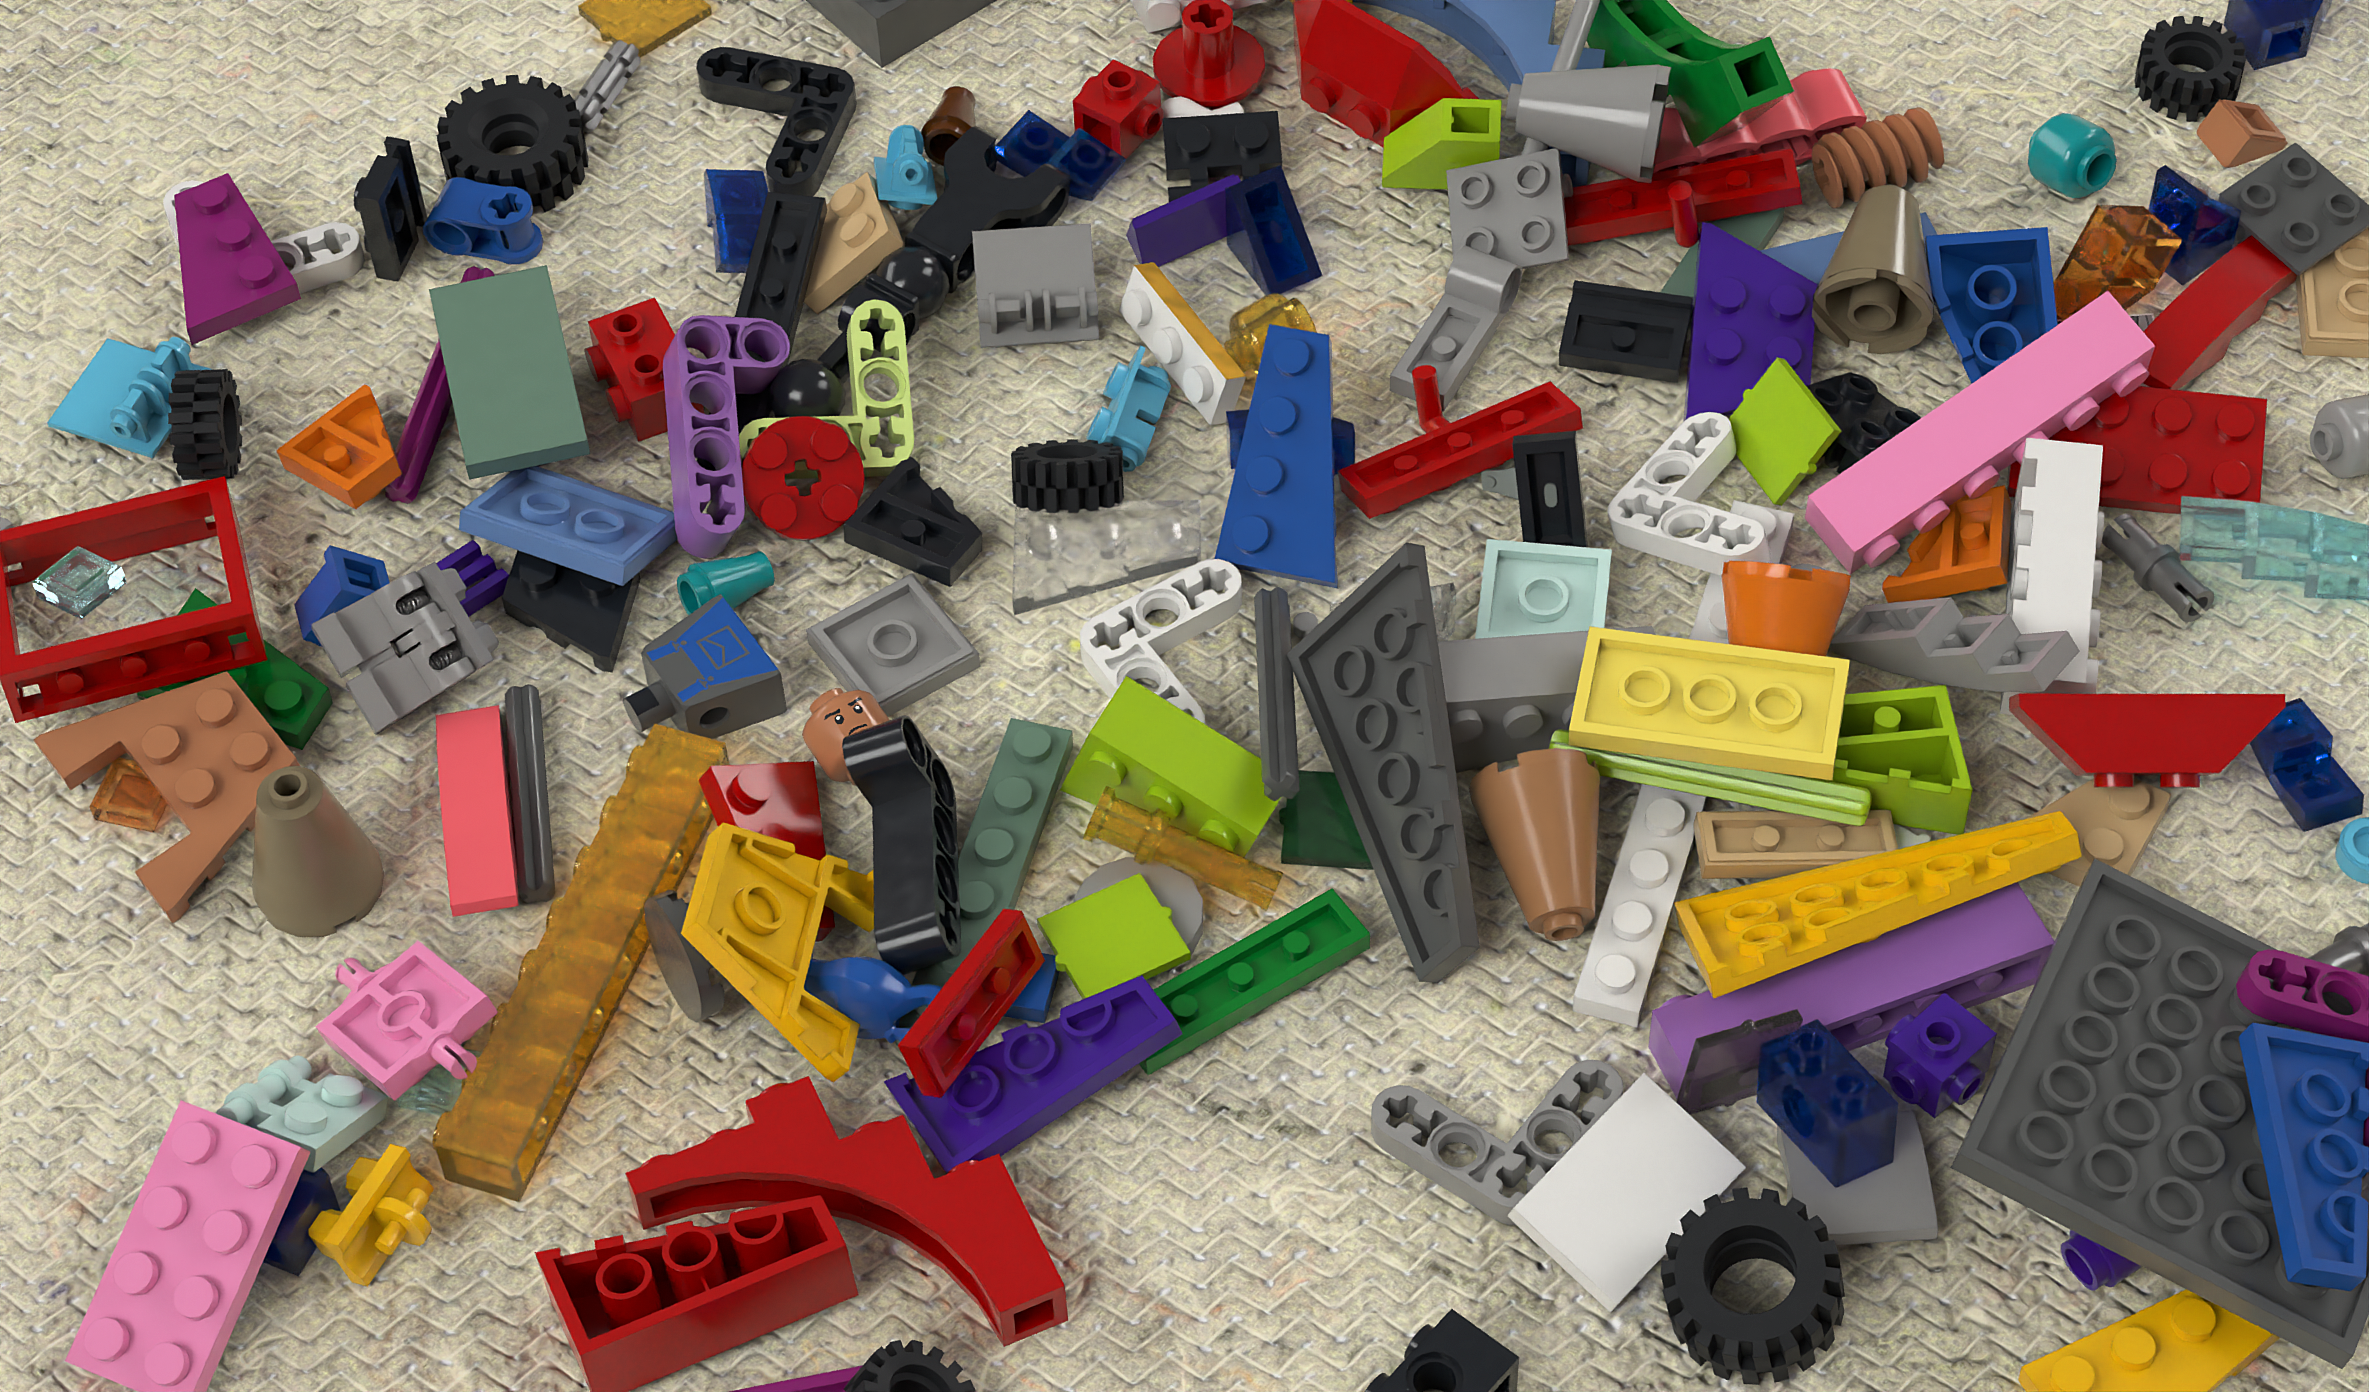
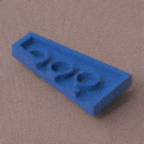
M1269 324L1215 559L1230 562L1240 570L1338 589L1335 547L1336 511L1334 507L1335 457L1332 419L1334 418L1332 341L1329 335Z
M2252 1022L2238 1038L2288 1282L2352 1291L2366 1278L2368 1202L2361 1197L2362 1177L2369 1172V1147L2363 1145L2364 1121L2369 1117V1089L2365 1088L2366 1070L2369 1068V1043Z

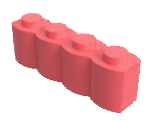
M1831 68L1811 70L1790 80L1794 92L1746 127L1695 148L1676 108H1665L1659 146L1655 151L1654 173L1789 148L1793 149L1795 163L1798 166L1808 159L1812 160V147L1815 143H1818L1824 134L1837 133L1840 135L1844 128L1853 126L1861 128L1865 124L1867 117L1841 70Z

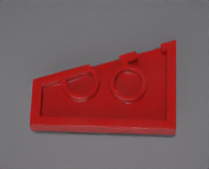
M814 761L710 766L698 780L718 827L724 822L792 843L795 847V853L816 860H821L826 856ZM825 905L815 942L823 941L835 928L833 910Z

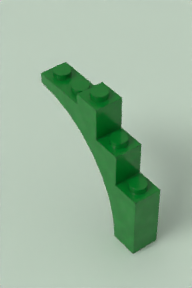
M1600 0L1586 40L1589 48L1605 50L1604 68L1655 64L1671 67L1666 105L1674 102L1694 148L1746 127L1794 92L1770 36L1749 45L1729 44L1708 36L1687 21L1667 0Z

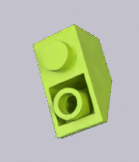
M1443 98L1384 137L1382 188L1448 190L1446 170L1499 160L1502 100Z

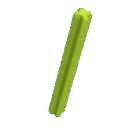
M1564 729L1555 730L1549 744V749H1573L1586 753L1588 764L1591 765L1595 760L1598 764L1600 776L1853 826H1863L1870 811L1871 792L1863 787L1810 777L1569 746V730Z

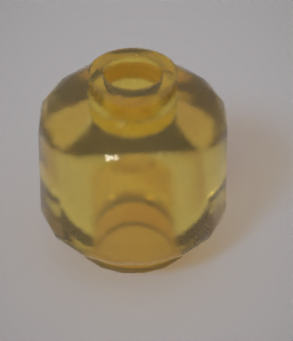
M1271 293L1238 310L1231 316L1229 321L1231 339L1224 342V348L1243 373L1249 371L1257 378L1269 324L1317 333L1311 316L1297 298L1288 300L1283 295Z

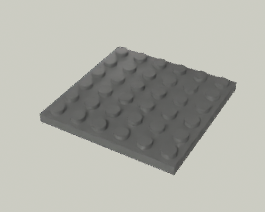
M2094 859L2084 876L1951 1168L2343 1369L2355 1353L2369 1315V1172L2362 1177L2361 1197L2368 1202L2366 1278L2352 1291L2288 1282L2238 1037L2252 1022L2304 1032L2309 1031L2253 1014L2242 1004L2236 989V983L2240 974L2257 952L2277 949ZM2268 978L2271 984L2270 988L2275 990L2273 986V980ZM2306 988L2305 993H2304L2303 996H2302V999H2304V996H2305L2306 992L2308 991L2307 988ZM2335 992L2322 993L2323 1000L2331 1010L2342 1015L2353 1014L2352 1006L2342 995Z

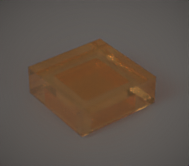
M119 757L111 763L90 805V810L94 820L154 832L168 804L134 760Z

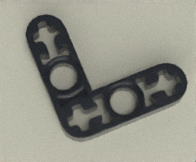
M718 47L703 53L697 61L696 70L701 94L706 99L720 104L788 116L766 162L765 169L769 191L814 196L823 182L856 110V92L852 76L847 71L837 67L731 47ZM776 79H783L791 83L787 88L779 91H769L763 88L765 83ZM809 129H819L826 133L824 137L815 141H804L797 137L801 132ZM796 160L801 162L802 172H795L797 168Z

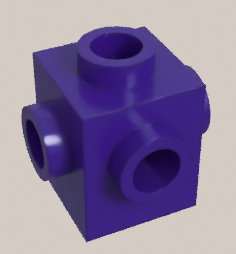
M1944 992L1917 1017L1908 1014L1892 1028L1885 1041L1888 1052L1883 1077L1889 1082V1085L1898 1097L1909 1104H1917L1935 1119L1953 1102L1962 1105L1978 1091L1985 1079V1073L1989 1071L1997 1033Z

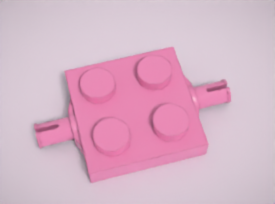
M415 942L393 962L374 972L367 970L355 958L344 960L350 971L341 963L337 966L335 973L337 981L348 987L351 992L336 1010L315 1027L331 1048L394 1101L398 1099L410 1087L420 1082L437 1064H441L453 1077L460 1080L468 1077L462 1066L470 1071V1073L474 1072L477 1065L476 1057L471 1052L465 1050L461 1044L469 1040L498 1011L484 992L421 942Z

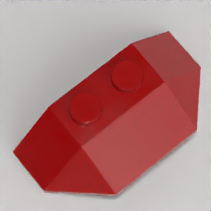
M1295 0L1293 2L1294 49L1301 100L1308 103L1317 112L1325 113L1351 128L1358 136L1369 139L1384 148V137L1441 99H1479L1468 87L1461 89L1451 72L1422 44L1345 0Z
M2019 693L2009 697V711L2075 776H2094V788H2133L2134 776H2160V788H2200V776L2220 773L2286 707L2285 694Z

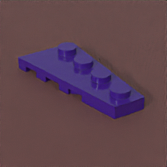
M1141 975L1061 1008L1060 1018L1031 1028L1025 1023L1001 1033L1003 1041L977 1051L942 1098L922 1095L915 1079H910L906 1072L888 1079L884 1083L947 1174L953 1167L965 1161H981L998 1153L1001 1157L1183 1033L1176 1019Z

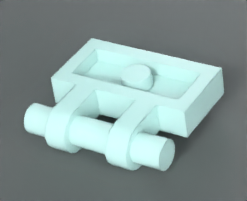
M297 1055L289 1060L281 1059L274 1061L259 1073L258 1082L255 1084L244 1083L231 1091L226 1096L224 1105L216 1111V1114L310 1151L311 1153L304 1169L314 1173L385 1119L388 1095L367 1088L359 1080L350 1076L333 1075L330 1073L317 1083L308 1081L307 1079L312 1073V1067L306 1058Z

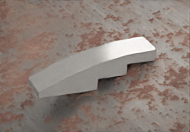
M1951 597L1865 605L1830 643V647L1835 654L1889 673L1939 685L1992 692H2044L2080 652L2068 631L2021 634L2009 614L1963 617Z

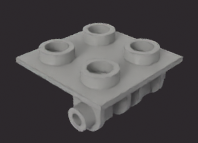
M1554 148L1446 170L1453 259L1463 246H1468L1517 264L1522 269L1569 260L1564 198L1572 197L1573 187L1569 174H1562L1560 150Z
M1090 223L972 231L981 348L1099 340L1098 300L1095 288Z

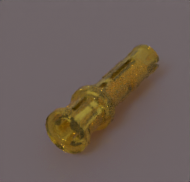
M1108 786L1105 787L1089 821L1083 840L1093 843L1096 839L1107 842L1133 854L1134 862L1142 866L1144 863L1151 865L1153 860L1158 861L1257 905L1267 912L1283 872L1274 871L1169 824L1171 817L1166 816L1165 811L1157 808L1151 813L1117 798L1115 789ZM1252 882H1255V883H1257V884H1259V885H1261V886H1264V887H1266V888H1268V889H1270V890H1267V889H1265V888H1263V887H1260V886H1258V885H1256V884H1254V883H1252Z

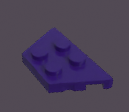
M1702 222L1699 232L1683 422L1699 413L1714 412L1724 416L1732 415L1744 400L1743 392L1746 389H1753L1776 358L1785 359L1806 386L1811 384L1815 322L1812 318V308L1817 284L1717 226Z

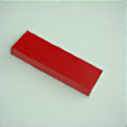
M1003 909L898 1044L922 1095L942 1098L1045 962L1022 911Z

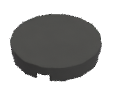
M667 890L648 898L644 903L648 936L656 961L677 1004L689 1019L698 1023L717 1015L723 1009L724 987L720 982L711 986L708 973L714 966L681 934L689 903H686L682 898L678 899L677 892Z

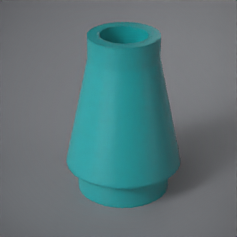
M758 551L747 556L691 564L688 567L687 573L678 576L677 590L685 611L690 615L720 594L730 607L735 609L759 591L773 586L775 577L770 561L763 552Z

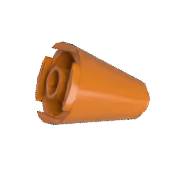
M1752 561L1724 562L1721 577L1729 644L1818 656L1827 655L1850 591V575L1812 568V571L1791 568V565Z

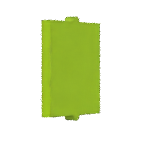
M1776 358L1753 389H1746L1743 392L1744 400L1730 416L1729 421L1731 422L1736 442V456L1772 503L1782 506L1807 474L1813 475L1816 472L1817 461L1842 431L1788 362L1783 358Z
M1141 873L1037 918L1038 928L1056 955V969L1060 972L1066 971L1082 999L1141 975L1147 980L1191 960L1189 948L1172 923V910L1169 907H1162Z

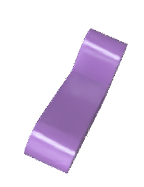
M710 315L692 316L682 323L664 355L663 375L675 532L682 548L695 557L706 559L716 557L722 553L744 519L745 504L735 393L755 394L767 389L789 355L790 342L788 335L781 326L770 320ZM687 348L699 350L707 359L697 358ZM746 351L756 352L765 362L756 361ZM691 403L702 404L710 411L711 415L700 413ZM695 458L707 460L715 467L716 471L706 470L701 467ZM709 501H711V503L709 504V506H708V508H707V514H706V513H703V511H704V509L706 508L707 504L709 503Z

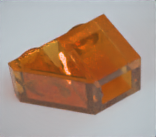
M2096 205L2053 283L2057 319L2063 322L2107 291L2110 292L2124 310H2127L2154 290L2182 239L2144 206Z

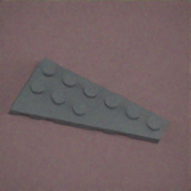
M1405 543L1286 655L1419 982L1438 983L1477 951L1480 945L1425 546Z

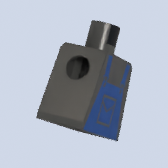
M721 594L712 598L644 647L641 656L648 686L623 698L625 710L639 732H643L671 718L685 739L693 744L706 742L779 716L787 711L781 672Z

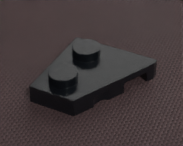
M517 550L502 601L505 614L527 627L541 629L547 639L564 649L572 644L592 656L595 667L603 672L613 673L641 578L640 573H637L625 585L621 586Z

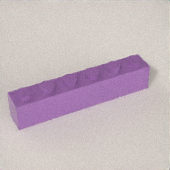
M2016 882L1883 933L1873 941L1849 946L1713 999L1709 990L1694 996L1685 994L1673 997L1660 1008L1652 1010L1648 1047L1680 1106L1687 1110L1887 1038L1892 1028L1904 1016L1912 1014L1914 1017H1917L1944 992L1967 1009L2034 985L2055 941L2019 883Z

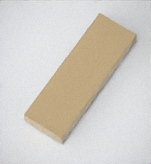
M1870 810L1863 826H1853L1782 811L1696 812L1693 824L1702 879L1778 878L1898 849L1892 815L1889 810Z

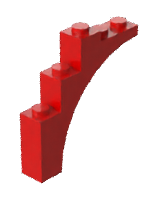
M809 1076L791 1083L772 1085L762 1091L760 1095L746 1100L748 1125L736 1130L725 1129L718 1131L703 1143L672 1155L662 1154L652 1157L639 1168L625 1173L633 1207L643 1230L694 1214L748 1207L757 1208L821 1195L831 1216L855 1221L902 1241L943 1269L979 1306L1004 1347L1068 1321L1065 1285L999 1153L981 1161L969 1160L953 1167L946 1175L934 1179L903 1114L885 1122L874 1121L859 1127L852 1135L839 1139Z

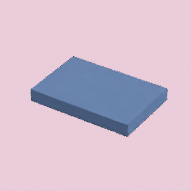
M538 466L511 471L460 511L459 530L621 586L625 585L677 540L674 512Z

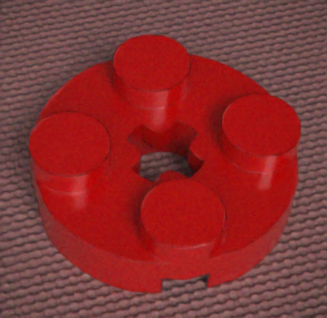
M795 416L771 424L751 442L748 451H746L741 461L744 504L747 511L756 521L759 520L765 528L785 539L797 541L812 540L834 532L855 513L863 493L864 468L857 448L848 439L846 432L841 427L829 424L819 418ZM795 461H804L808 470H816L818 482L810 485V495L800 496L797 486L786 485L785 475L794 472Z

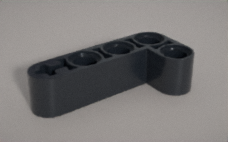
M903 715L846 736L843 739L842 748L851 778L872 806L874 932L877 948L882 961L888 963L903 975L958 957L961 953L957 813L954 787L947 769L913 720L909 716Z

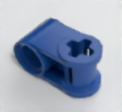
M460 177L447 180L423 226V234L427 241L443 253L497 260L506 264H521L530 261L542 250L544 242L540 228L531 221L534 207L530 195L524 189L479 183Z

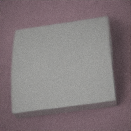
M1914 1110L1777 1119V1144L1788 1182L1787 1203L1794 1197L1806 1205L1808 1219L1818 1215L1827 1226L1829 1240H1834L1836 1245L1938 1239V1223L1932 1185Z

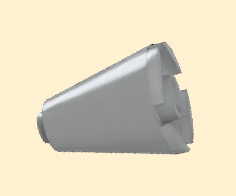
M1655 64L1525 73L1522 85L1511 83L1506 108V119L1516 120V133L1637 182L1651 183L1655 164H1653L1655 151L1659 146L1671 67Z

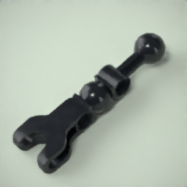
M977 126L967 130L945 153L944 193L923 214L912 232L905 237V247L899 248L883 258L877 273H871L866 278V282L858 285L846 298L838 317V328L842 331L840 336L817 360L800 359L792 361L778 371L769 390V403L775 418L840 416L845 405L846 395L843 384L850 377L847 329L856 308L866 301L875 299L886 301L895 306L901 313L904 321L907 345L912 335H915L919 330V320L925 319L941 309L947 294H952L960 283L965 282L975 272L972 231L1053 226L1068 205L1071 176L1049 164H1043L1026 177L1010 179L996 175L994 172L997 165L995 148L997 136ZM871 318L868 320L866 328L861 331L871 333L873 351L881 352V342L885 332L890 331V329L880 328L878 319Z

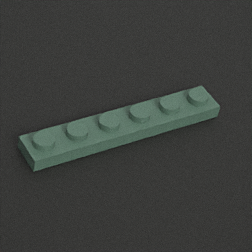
M1014 718L1010 719L958 858L961 953L958 957L917 970L911 984L912 987L925 984L943 987L1003 909H1015L1073 748L1072 730ZM927 1006L914 1009L902 1016L899 1021V1028H911ZM898 1040L895 1041L896 1046H898L900 1042Z

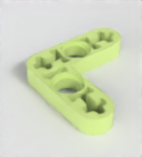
M875 299L866 301L856 308L847 329L853 415L815 417L829 424H835L846 432L848 439L859 452L864 468V477L889 475L902 460H907L911 456L914 447L904 321L901 313L895 306L886 301ZM874 318L878 319L880 328L890 329V331L885 332L881 342V357L870 359L873 353V338L870 332L861 330L866 328L869 319ZM872 374H885L894 381L897 395L889 401H875L865 392L864 380ZM891 416L887 424L888 439L890 443L900 444V446L895 448L891 458L882 457L880 448L871 447L870 445L876 442L879 435V418ZM789 417L762 418L747 424L739 435L741 461L746 451H748L751 442L771 424ZM804 461L795 462L794 472L785 475V479L818 478L816 470H808Z

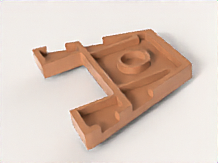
M227 671L43 733L33 739L40 752L70 790L125 753H128L190 832L188 836L135 871L142 885L172 924L179 920L189 909L190 905L187 900L206 878L211 881L226 862L223 856L246 829L251 832L255 828L256 795L261 782L278 769L300 766L293 753Z

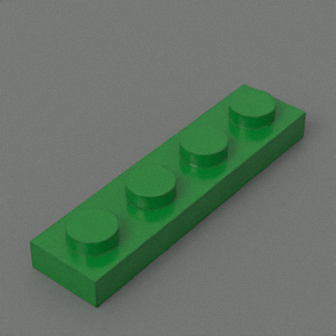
M1332 888L1153 989L1176 1019L1183 1034L1140 1062L1139 1065L1147 1075L1152 1074L1370 949L1369 931Z

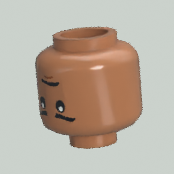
M834 688L820 695L811 704L809 710L812 715L805 723L802 736L805 744L831 780L837 782L850 781L852 785L856 786L849 774L843 756V739L853 733L889 721V718L870 692L862 690L843 692L841 688Z

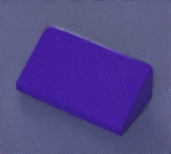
M1232 174L1133 218L1126 236L1139 264L1154 262L1157 267H1160L1243 230L1248 225V215L1242 182L1238 175L1234 176Z

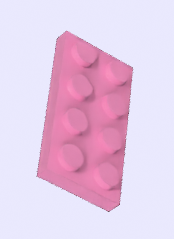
M181 1100L65 1362L138 1392H206L311 1152L298 1145Z

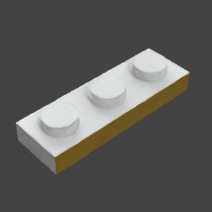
M1154 262L1134 265L1119 312L1210 426L1230 422L1246 375Z

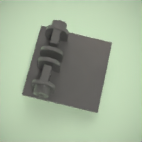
M2296 142L2213 198V202L2226 212L2223 224L2219 228L2220 235L2226 243L2230 245L2240 244L2252 235L2298 276L2369 228V205Z

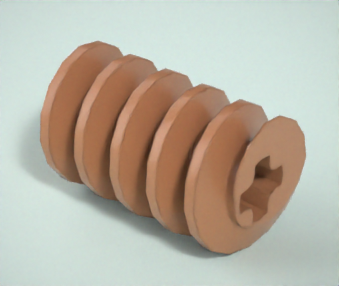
M1921 107L1908 109L1903 116L1899 113L1888 115L1882 122L1879 120L1865 122L1861 128L1857 126L1844 128L1840 135L1837 133L1824 134L1818 143H1815L1812 147L1811 154L1816 182L1831 208L1842 206L1843 189H1845L1847 196L1853 202H1859L1861 196L1865 193L1864 182L1868 189L1886 185L1887 177L1891 185L1905 188L1907 184V170L1916 183H1922L1928 178V163L1935 169L1942 168L1944 163V149L1938 128L1929 112Z

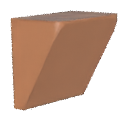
M2218 100L2196 131L2198 137L2220 164L2227 168L2236 167L2283 150L2288 144L2285 136L2259 105L2231 100Z

